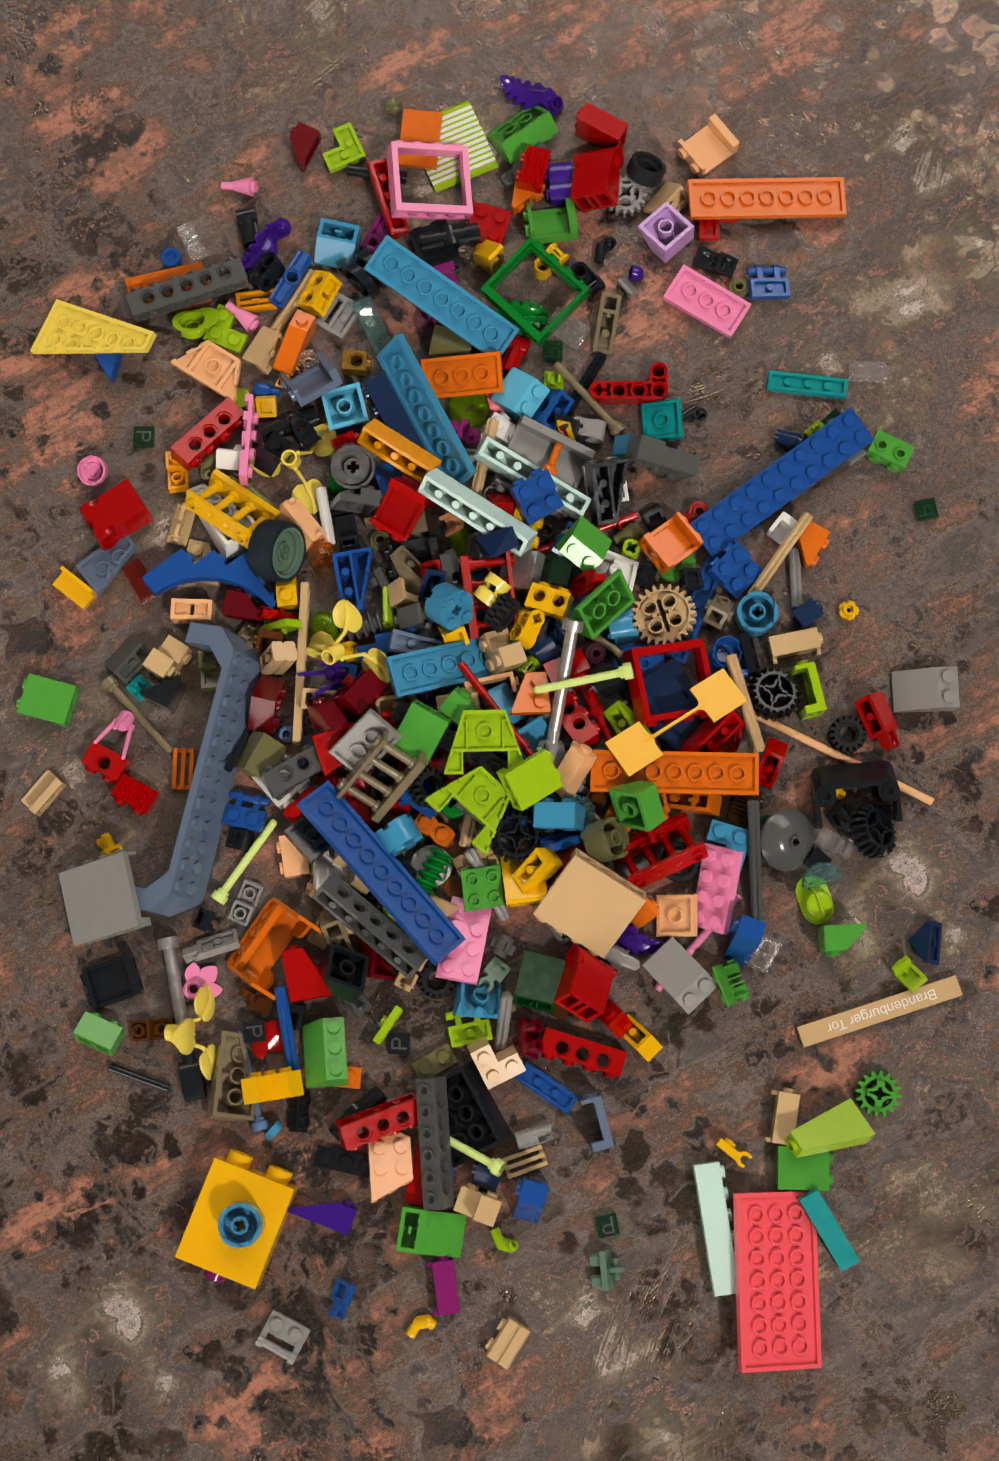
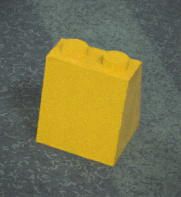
M505 855L501 856L506 907L539 904L547 893L546 881L522 892L512 877L522 864L519 863L518 858L516 864H511V857L508 862H504Z

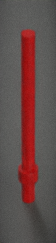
M463 661L458 664L457 667L474 689L478 691V694L490 710H501L466 663ZM511 723L520 751L524 752L528 758L534 754L530 748L531 744L526 738L523 739Z

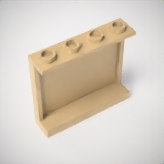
M575 848L571 854L570 861L540 903L535 904L533 914L540 922L548 923L556 932L564 933L575 944L583 945L588 948L591 954L594 956L599 955L604 959L646 902V892Z

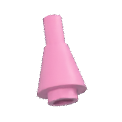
M253 176L233 182L222 181L221 189L234 190L253 197L258 191V182L255 181Z
M228 301L225 308L235 315L247 332L250 330L254 331L260 323L258 321L259 316L238 308L231 301Z

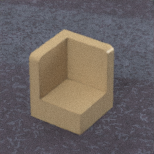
M399 577L387 585L390 607L399 609L419 602L417 595L406 592L404 578Z

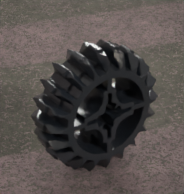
M773 666L768 671L765 667L761 672H756L749 679L750 683L747 684V689L753 709L758 711L757 717L763 714L765 715V721L771 717L774 722L778 718L784 720L786 716L790 717L793 714L792 712L797 710V705L801 701L798 698L801 695V691L796 690L799 688V684L793 683L795 677H788L789 671L783 674L782 668H778L775 671ZM764 681H773L771 685H760ZM775 703H787L783 707H773Z
M865 803L856 807L853 813L849 815L851 820L848 821L850 825L848 831L851 832L852 836L850 838L854 841L853 846H857L858 852H862L863 856H868L869 859H880L893 852V848L896 847L895 841H897L895 834L897 831L894 830L893 826L895 824L891 822V817L887 815V810H883L882 806H877L876 803Z
M510 808L508 811L509 816L504 812L503 819L499 821L496 829L497 832L491 841V844L496 843V846L492 847L491 850L496 851L499 849L500 852L496 857L500 858L504 854V862H508L511 857V864H516L517 858L519 863L523 864L524 857L527 859L530 853L535 850V847L543 848L538 844V841L543 838L539 837L538 833H543L544 829L538 830L533 827L534 814L528 818L529 810H525L524 814L521 815L522 811L516 810V814H514L513 808ZM515 819L511 831H501L503 825L508 820ZM521 820L530 826L532 835L523 831ZM517 830L519 831L518 834L526 838L517 839V842H515V838L512 839V836H507L506 834L516 833ZM500 838L510 841L512 852L504 848ZM522 841H532L526 851L518 854Z

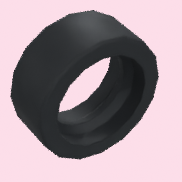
M638 151L632 155L626 171L629 177L636 183L652 188L657 187L661 183L666 173V167L662 160L654 154Z
M684 842L672 844L675 851L688 848ZM665 850L662 852L660 861L669 857ZM700 862L692 864L690 870L684 874L673 873L667 876V878L674 882H685L698 872Z

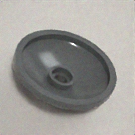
M781 809L772 813L765 820L760 829L761 856L770 867L780 871H791L803 865L810 856L814 846V830L811 822L803 813L793 809Z

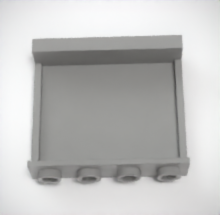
M525 415L518 420L507 448L542 468L544 464L548 463L555 442L561 443L563 446L555 465L557 469L555 477L577 489L583 475L581 466H585L584 462L591 460L596 451ZM495 473L491 484L499 492L510 493L508 489L513 487L512 482ZM558 509L549 514V516L560 520V518L567 517L569 513Z
M126 849L115 850L114 855L98 856L96 861L94 859L82 862L81 866L71 865L66 867V871L58 873L74 946L89 945L152 925L150 917H141L129 857L136 855V851L127 852Z

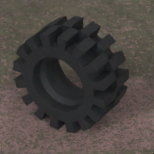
M508 593L500 595V598H497L496 602L491 605L492 607L488 609L484 623L497 633H501L516 618L515 615L519 613L518 610L521 608V603Z
M844 715L837 718L830 725L827 735L829 736V743H832L831 747L836 748L839 752H843V754L854 753L861 748L867 739V731L864 728V724L860 722L861 719H856L853 715ZM843 727H850L854 730L855 738L853 741L845 742L840 738V730Z
M433 767L424 768L411 783V786L407 788V791L411 790L412 792L409 794V797H414L412 801L414 803L418 802V806H430L424 801L429 796L423 788L424 780L430 782L432 793L448 784L447 781H443V778H445L444 774L439 775L440 770H435Z
M429 962L418 974L420 990L424 995L432 999L447 997L453 991L456 981L445 979L442 987H431L429 976L437 971L438 964L434 966Z

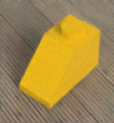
M486 239L482 244L479 243L474 248L473 261L491 276L504 263V246Z
M297 576L288 582H276L277 607L284 609V611L299 610Z
M536 848L512 877L522 892H525L550 879L563 863L555 851L546 848Z
M627 1014L626 1016L634 1025L622 1037L649 1062L663 1047L651 1033L631 1015Z

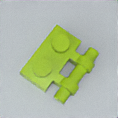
M454 1009L453 1011L445 1012L446 1021L455 1019L456 1023L455 1026L448 1027L452 1048L469 1045L485 1036L487 1040H493L489 1019L481 1020L478 1017H474V1022L462 1024L461 1018L463 1016H454Z

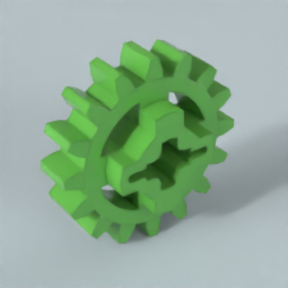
M878 1070L877 1075L874 1071H870V1077L863 1074L864 1081H857L860 1089H854L855 1092L859 1093L855 1100L862 1102L859 1108L866 1107V1114L873 1111V1116L878 1117L879 1112L882 1116H886V1110L893 1113L892 1106L900 1105L896 1102V1098H902L901 1095L897 1094L901 1087L894 1085L897 1079L890 1080V1073H886L883 1076V1071ZM875 1079L873 1085L869 1088H866L867 1084ZM885 1082L890 1086L891 1091L887 1090ZM879 1087V1091L887 1095L878 1096L877 1099L876 1095L871 1094L869 1092L878 1091ZM865 1095L870 1098L871 1105L866 1101ZM890 1099L887 1105L881 1107L885 1100Z

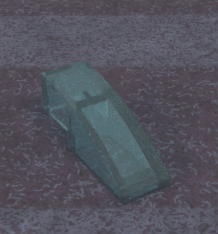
M367 296L352 303V307L376 357L391 339L371 297Z

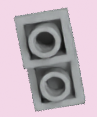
M247 878L244 879L228 919L247 927L265 886Z

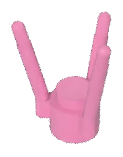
M122 710L117 718H114L112 723L94 740V744H97L112 728L119 731L127 730L121 759L124 760L132 731L135 728L132 724L135 720L134 715L128 710Z

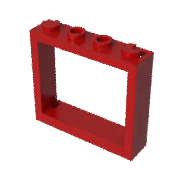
M704 638L633 648L622 653L624 663L631 662L634 679H629L628 684L636 723L639 721L642 725H646V728L658 726V722L668 725L692 710L650 715L639 659L692 651L697 678L700 683L711 676ZM698 710L682 720V722L692 721L694 716H699L700 719L708 718L709 716L705 711Z

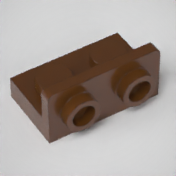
M259 628L258 634L255 633L253 645L259 656L265 651L266 646H269L273 641H282V643L287 641L284 633Z

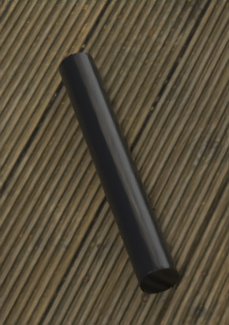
M248 726L224 767L227 772H232L252 733V731L247 730Z
M113 1063L109 1066L108 1071L165 1092H168L171 1084Z

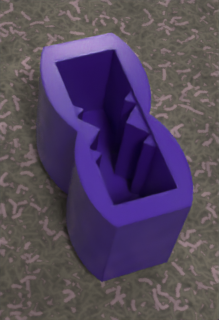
M571 162L549 163L545 182L549 183V188H546V200H550L551 206L565 205V198H570L573 180Z

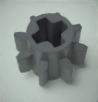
M500 934L499 938L494 936L490 943V946L494 947L491 952L503 959H506L507 955L512 957L516 949L513 946L515 940L504 934Z

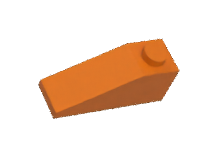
M297 309L289 323L273 364L274 370L289 376L292 375L316 331V316Z
M659 794L660 802L663 806L662 796ZM666 794L671 810L719 817L722 802L721 795Z

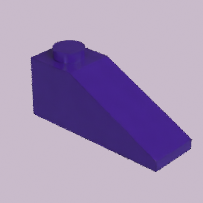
M343 1199L342 1202L291 1206L288 1209V1213L348 1235L358 1209L354 1207V1203Z

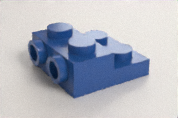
M540 467L530 473V478L524 480L522 477L512 482L513 487L508 489L527 526L564 507L556 490L557 486L548 469L542 471Z
M738 541L735 543L729 542L722 549L724 553L720 557L716 556L709 563L711 567L706 571L733 600H736L763 571L750 558L752 555Z

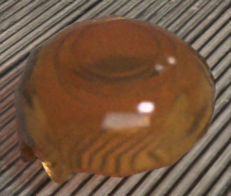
M319 541L312 544L307 551L309 565L317 568L318 565L331 563L333 561L332 554L337 553L336 547L327 541Z

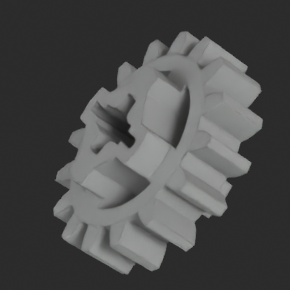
M628 173L625 174V178H622L620 175L618 206L609 207V211L616 210L615 215L617 216L619 213H622L624 218L626 213H629L631 217L634 215V211L639 213L641 207L645 206V200L647 199V193H644L646 192V187L628 178ZM636 192L638 193V196H639L638 200H636V196H635Z

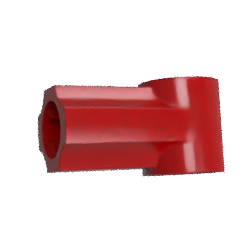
M515 335L506 348L507 351L502 360V370L505 374L512 367L519 368L523 357L526 356L530 347V339Z

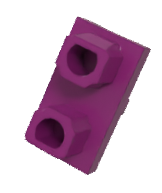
M463 418L461 423L454 420L450 421L464 447H466L465 443L474 446L480 442L481 434L479 430L470 428L468 419Z

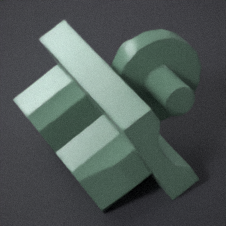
M604 1249L598 1253L591 1254L589 1256L590 1265L600 1266L601 1274L592 1275V1287L602 1288V1291L614 1289V1281L620 1280V1272L626 1271L625 1266H619L618 1258H612L611 1249Z

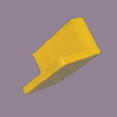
M61 566L59 569L62 573L52 585L83 610H86L97 597L96 593L64 566Z

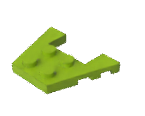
M463 710L444 775L464 774L463 752L507 751L508 769L523 761L506 710Z
M478 766L427 796L424 801L439 813L452 797L455 798L484 825L470 843L483 855H486L490 849L491 841L497 832L496 829L499 821L506 810L509 798L503 785L482 766Z

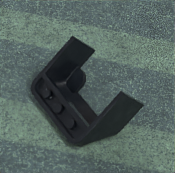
M872 761L818 766L812 770L810 781L815 829L823 828L821 807L833 805L837 798L836 789L878 785V794L881 799L892 801L894 822L903 821L900 788L894 767L890 762Z

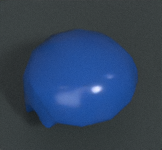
M731 635L720 637L714 642L711 647V657L718 667L728 668L725 657L730 654H736L738 660H740L742 651L739 646V640Z

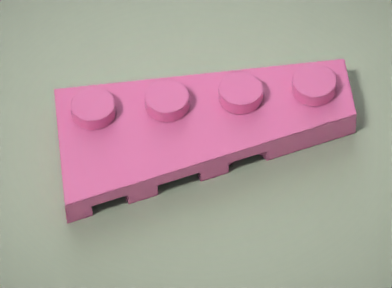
M245 394L247 411H244L243 420L244 430L246 431H242V448L244 449H241L240 485H248L249 478L253 477V466H250L251 460L255 459V448H252L253 442L257 441V430H254V427L259 423V413L255 412L253 394Z

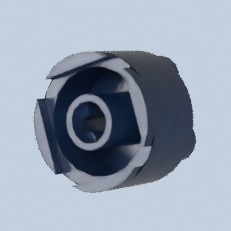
M550 618L546 619L534 646L528 649L532 655H536L542 661V664L561 656L566 631L562 629V623L555 619L552 621Z

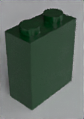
M525 951L512 1004L554 1014L556 1003L553 1001L564 971L565 960L557 956L541 955L536 951Z

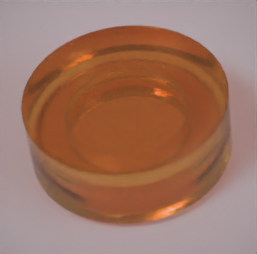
M451 876L444 882V891L448 896L458 897L463 893L460 877Z

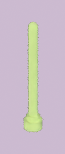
M631 662L623 663L622 666L615 670L538 685L534 687L533 691L535 694H541L618 677L629 680L634 679Z
M271 819L263 829V833H260L222 888L215 889L211 894V897L223 906L228 901V892L276 827L277 821L275 819Z
M450 1136L451 1147L488 1166L491 1174L497 1177L502 1175L507 1164L506 1161L500 1158L491 1159Z

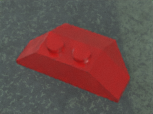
M735 710L714 723L708 717L681 744L682 748L678 751L735 753L740 745L742 728H744L745 722Z

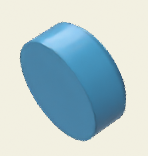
M277 1120L263 1136L268 1141L272 1140L283 1128V1124Z

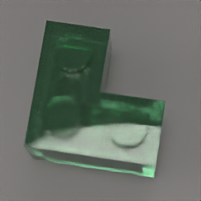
M565 557L553 558V562L545 558L540 581L550 585H560L568 589L573 571V563Z

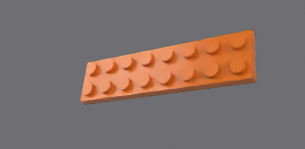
M843 177L688 179L687 181L690 220L845 217L847 214Z
M592 750L597 759L590 769V792L609 793L608 789L611 787L643 780L654 782L658 789V794L759 795V753L661 751L663 756L628 777L610 750Z

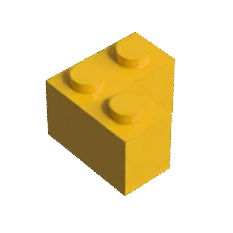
M292 1067L280 1068L279 1073H276V1069L263 1071V1076L262 1072L249 1073V1078L241 1079L244 1105L304 1095L301 1069L292 1071Z

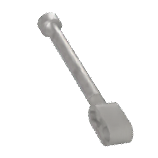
M563 618L562 629L566 631L557 681L570 679L578 632H583L584 621ZM568 688L555 690L546 740H541L537 747L550 751L553 756L552 762L557 769L564 758L565 752L564 744L559 740Z

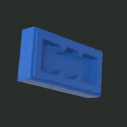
M562 831L541 838L540 846L552 851L567 850L570 846L582 843L583 841L581 840L580 832Z

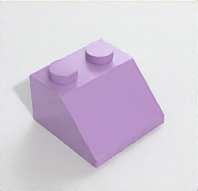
M667 201L638 226V230L651 251L664 263L669 261L694 238V225Z

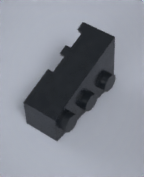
M622 456L584 462L588 497L592 499L589 504L591 523L604 525L618 522L623 498L622 491L626 482L625 476L630 458Z
M608 653L593 659L590 672L591 674L615 670L621 664L616 655ZM618 677L594 682L597 691L605 697L629 689L628 680H625V678L621 679Z

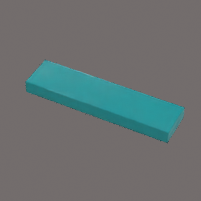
M769 370L766 391L846 400L849 379Z
M818 1188L799 1197V1201L841 1272L859 1263L860 1260Z

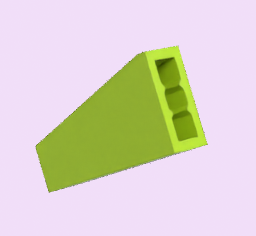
M850 1098L792 1130L785 1138L789 1151L798 1158L866 1144L873 1138L875 1132Z

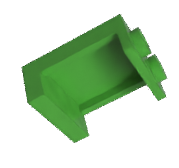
M565 198L566 207L531 211L530 203H526V211H523L524 223H528V225H525L526 237H531L534 241L537 240L542 244L578 240V223L575 205L571 198Z
M29 673L28 678H25L22 684V689L24 690L22 697H19L16 703L17 713L69 728L80 689L75 685Z
M416 699L410 705L397 730L402 734V737L394 746L410 757H416L420 751L427 755V766L431 762V758L446 729L450 727L453 720Z
M775 1145V1188L779 1190L811 1191L818 1188L819 1191H829V1186L833 1185V1174L829 1173V1166L833 1164V1152L828 1151L796 1158L787 1146Z

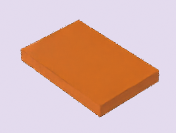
M403 109L400 140L411 143L422 141L428 144L440 142L443 113ZM398 154L399 167L437 170L438 157Z

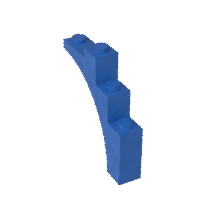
M181 548L142 577L143 583L155 597L171 588L186 583L199 581L219 582L244 590L259 600L265 607L277 608L275 594L271 590L268 592L264 587L265 582L263 579L255 576L250 569L248 553L246 551L228 565L225 564L227 563L225 557L221 553L217 554L215 550H212L194 564L195 559L188 551L184 552Z

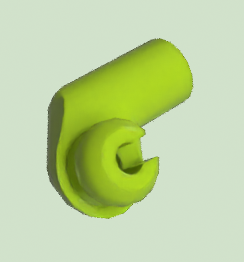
M499 1227L490 1230L498 1250L513 1253L518 1249V1242L515 1239L503 1237Z

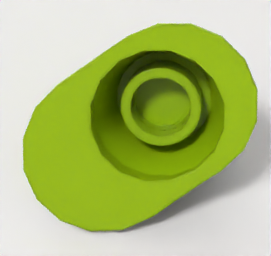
M211 307L184 311L173 317L172 324L174 328L181 332L182 337L198 339L206 333L209 327L219 320L220 314L218 310Z
M814 875L801 878L796 885L795 892L803 916L813 924H823L829 921L833 916L834 903L825 881Z

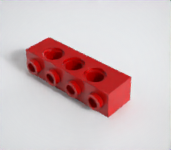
M227 397L170 447L171 456L186 471L197 468L204 457L212 455L221 442L225 443L228 441L236 429L240 430L244 426V410L230 397ZM221 421L229 422L226 425L220 424ZM211 433L214 436L209 438L205 435ZM198 446L200 449L192 450L191 447Z
M554 691L549 692L551 710L553 704V697L555 693ZM567 691L564 712L567 709H573V712L563 714L561 728L571 742L576 741L579 744H586L591 748L601 741L599 735L601 730L596 722L591 723L588 719L590 715L586 708L578 705L577 702L579 700L573 691ZM580 724L585 725L582 729H575Z
M548 1027L545 1028L542 1038L543 1051H541L543 1058L553 1061L555 1057L563 1059V1064L574 1067L575 1063L583 1065L582 1070L592 1073L595 1072V1069L603 1071L602 1076L615 1079V1076H621L627 1052ZM560 1041L568 1045V1050L564 1054H559L556 1051V1045ZM579 1048H585L588 1051V1057L585 1060L577 1058L576 1052ZM600 1054H605L608 1057V1063L603 1067L599 1066L596 1062Z
M411 1092L336 1120L335 1125L341 1145L346 1151H354L366 1143H376L387 1135H397L403 1129L417 1127L416 1094ZM404 1112L403 1117L397 1119L398 1114ZM385 1119L384 1124L377 1127L378 1122ZM361 1127H365L363 1133L357 1134Z

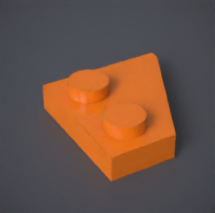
M546 672L525 673L513 707L510 710V716L549 714L551 712L549 692L535 694L533 691L535 686L548 684Z

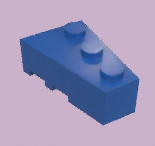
M373 547L332 554L340 600H348L357 608L361 615H364L374 556Z
M740 915L735 920L733 919L730 924V936L723 959H734L738 964L747 966L749 959L753 955L751 951L755 952L761 943L767 923L745 915Z
M524 1175L522 1180L518 1179L515 1189V1195L518 1198L513 1218L535 1224L538 1223L549 1189L548 1182Z

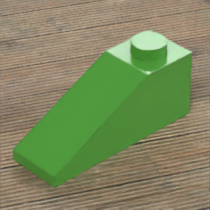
M457 686L439 707V710L459 725L463 710H479L471 697V693L467 689Z

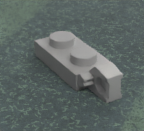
M232 929L197 940V944L182 949V955L186 964L241 948L237 929Z

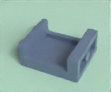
M322 350L315 353L319 364L291 380L288 379L285 373L280 374L284 380L281 382V385L285 392L288 393L293 402L297 401L301 407L343 384L335 366Z
M595 1092L582 1095L583 1099L579 1100L580 1105L593 1103L602 1139L590 1142L592 1151L596 1152L614 1147L601 1096L596 1095Z

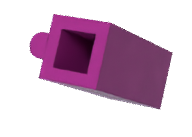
M436 1256V1260L426 1262V1267H432L438 1309L432 1310V1315L440 1316L460 1313L454 1258Z

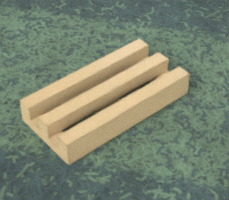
M541 1144L501 1158L507 1162L539 1150L540 1154L510 1165L506 1164L505 1171L508 1179L548 1165ZM542 1158L543 1162L513 1173L510 1172V1169Z

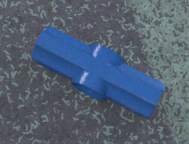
M298 250L268 298L271 304L277 308H284L313 261L305 251ZM287 276L292 277L295 282H289Z

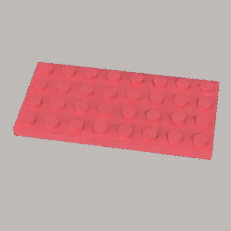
M811 1190L733 1193L738 1372L750 1373L822 1368L817 1229L799 1201V1197Z

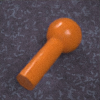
M558 442L554 444L548 463L544 464L541 468L543 470L548 469L549 473L554 477L557 474L555 465L563 446Z

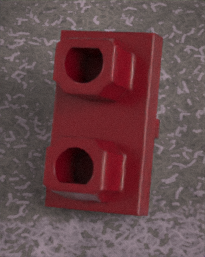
M520 1018L518 1019V1036L512 1039V1044L518 1046L519 1056H526L531 1060L538 1059V1053L543 1051V1042L538 1039V1033L543 1031V1023L538 1020Z

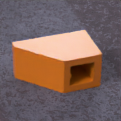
M515 181L511 205L513 216L526 211V203L531 205L543 199L545 196L544 183L541 194L518 189V182Z
M812 521L796 542L805 570H808L810 565L813 567L816 565L820 558L817 555L819 550H825L830 542V539L827 538L830 531Z
M646 897V902L630 923L640 929L660 914L657 910L659 909L658 904L652 898L648 899Z

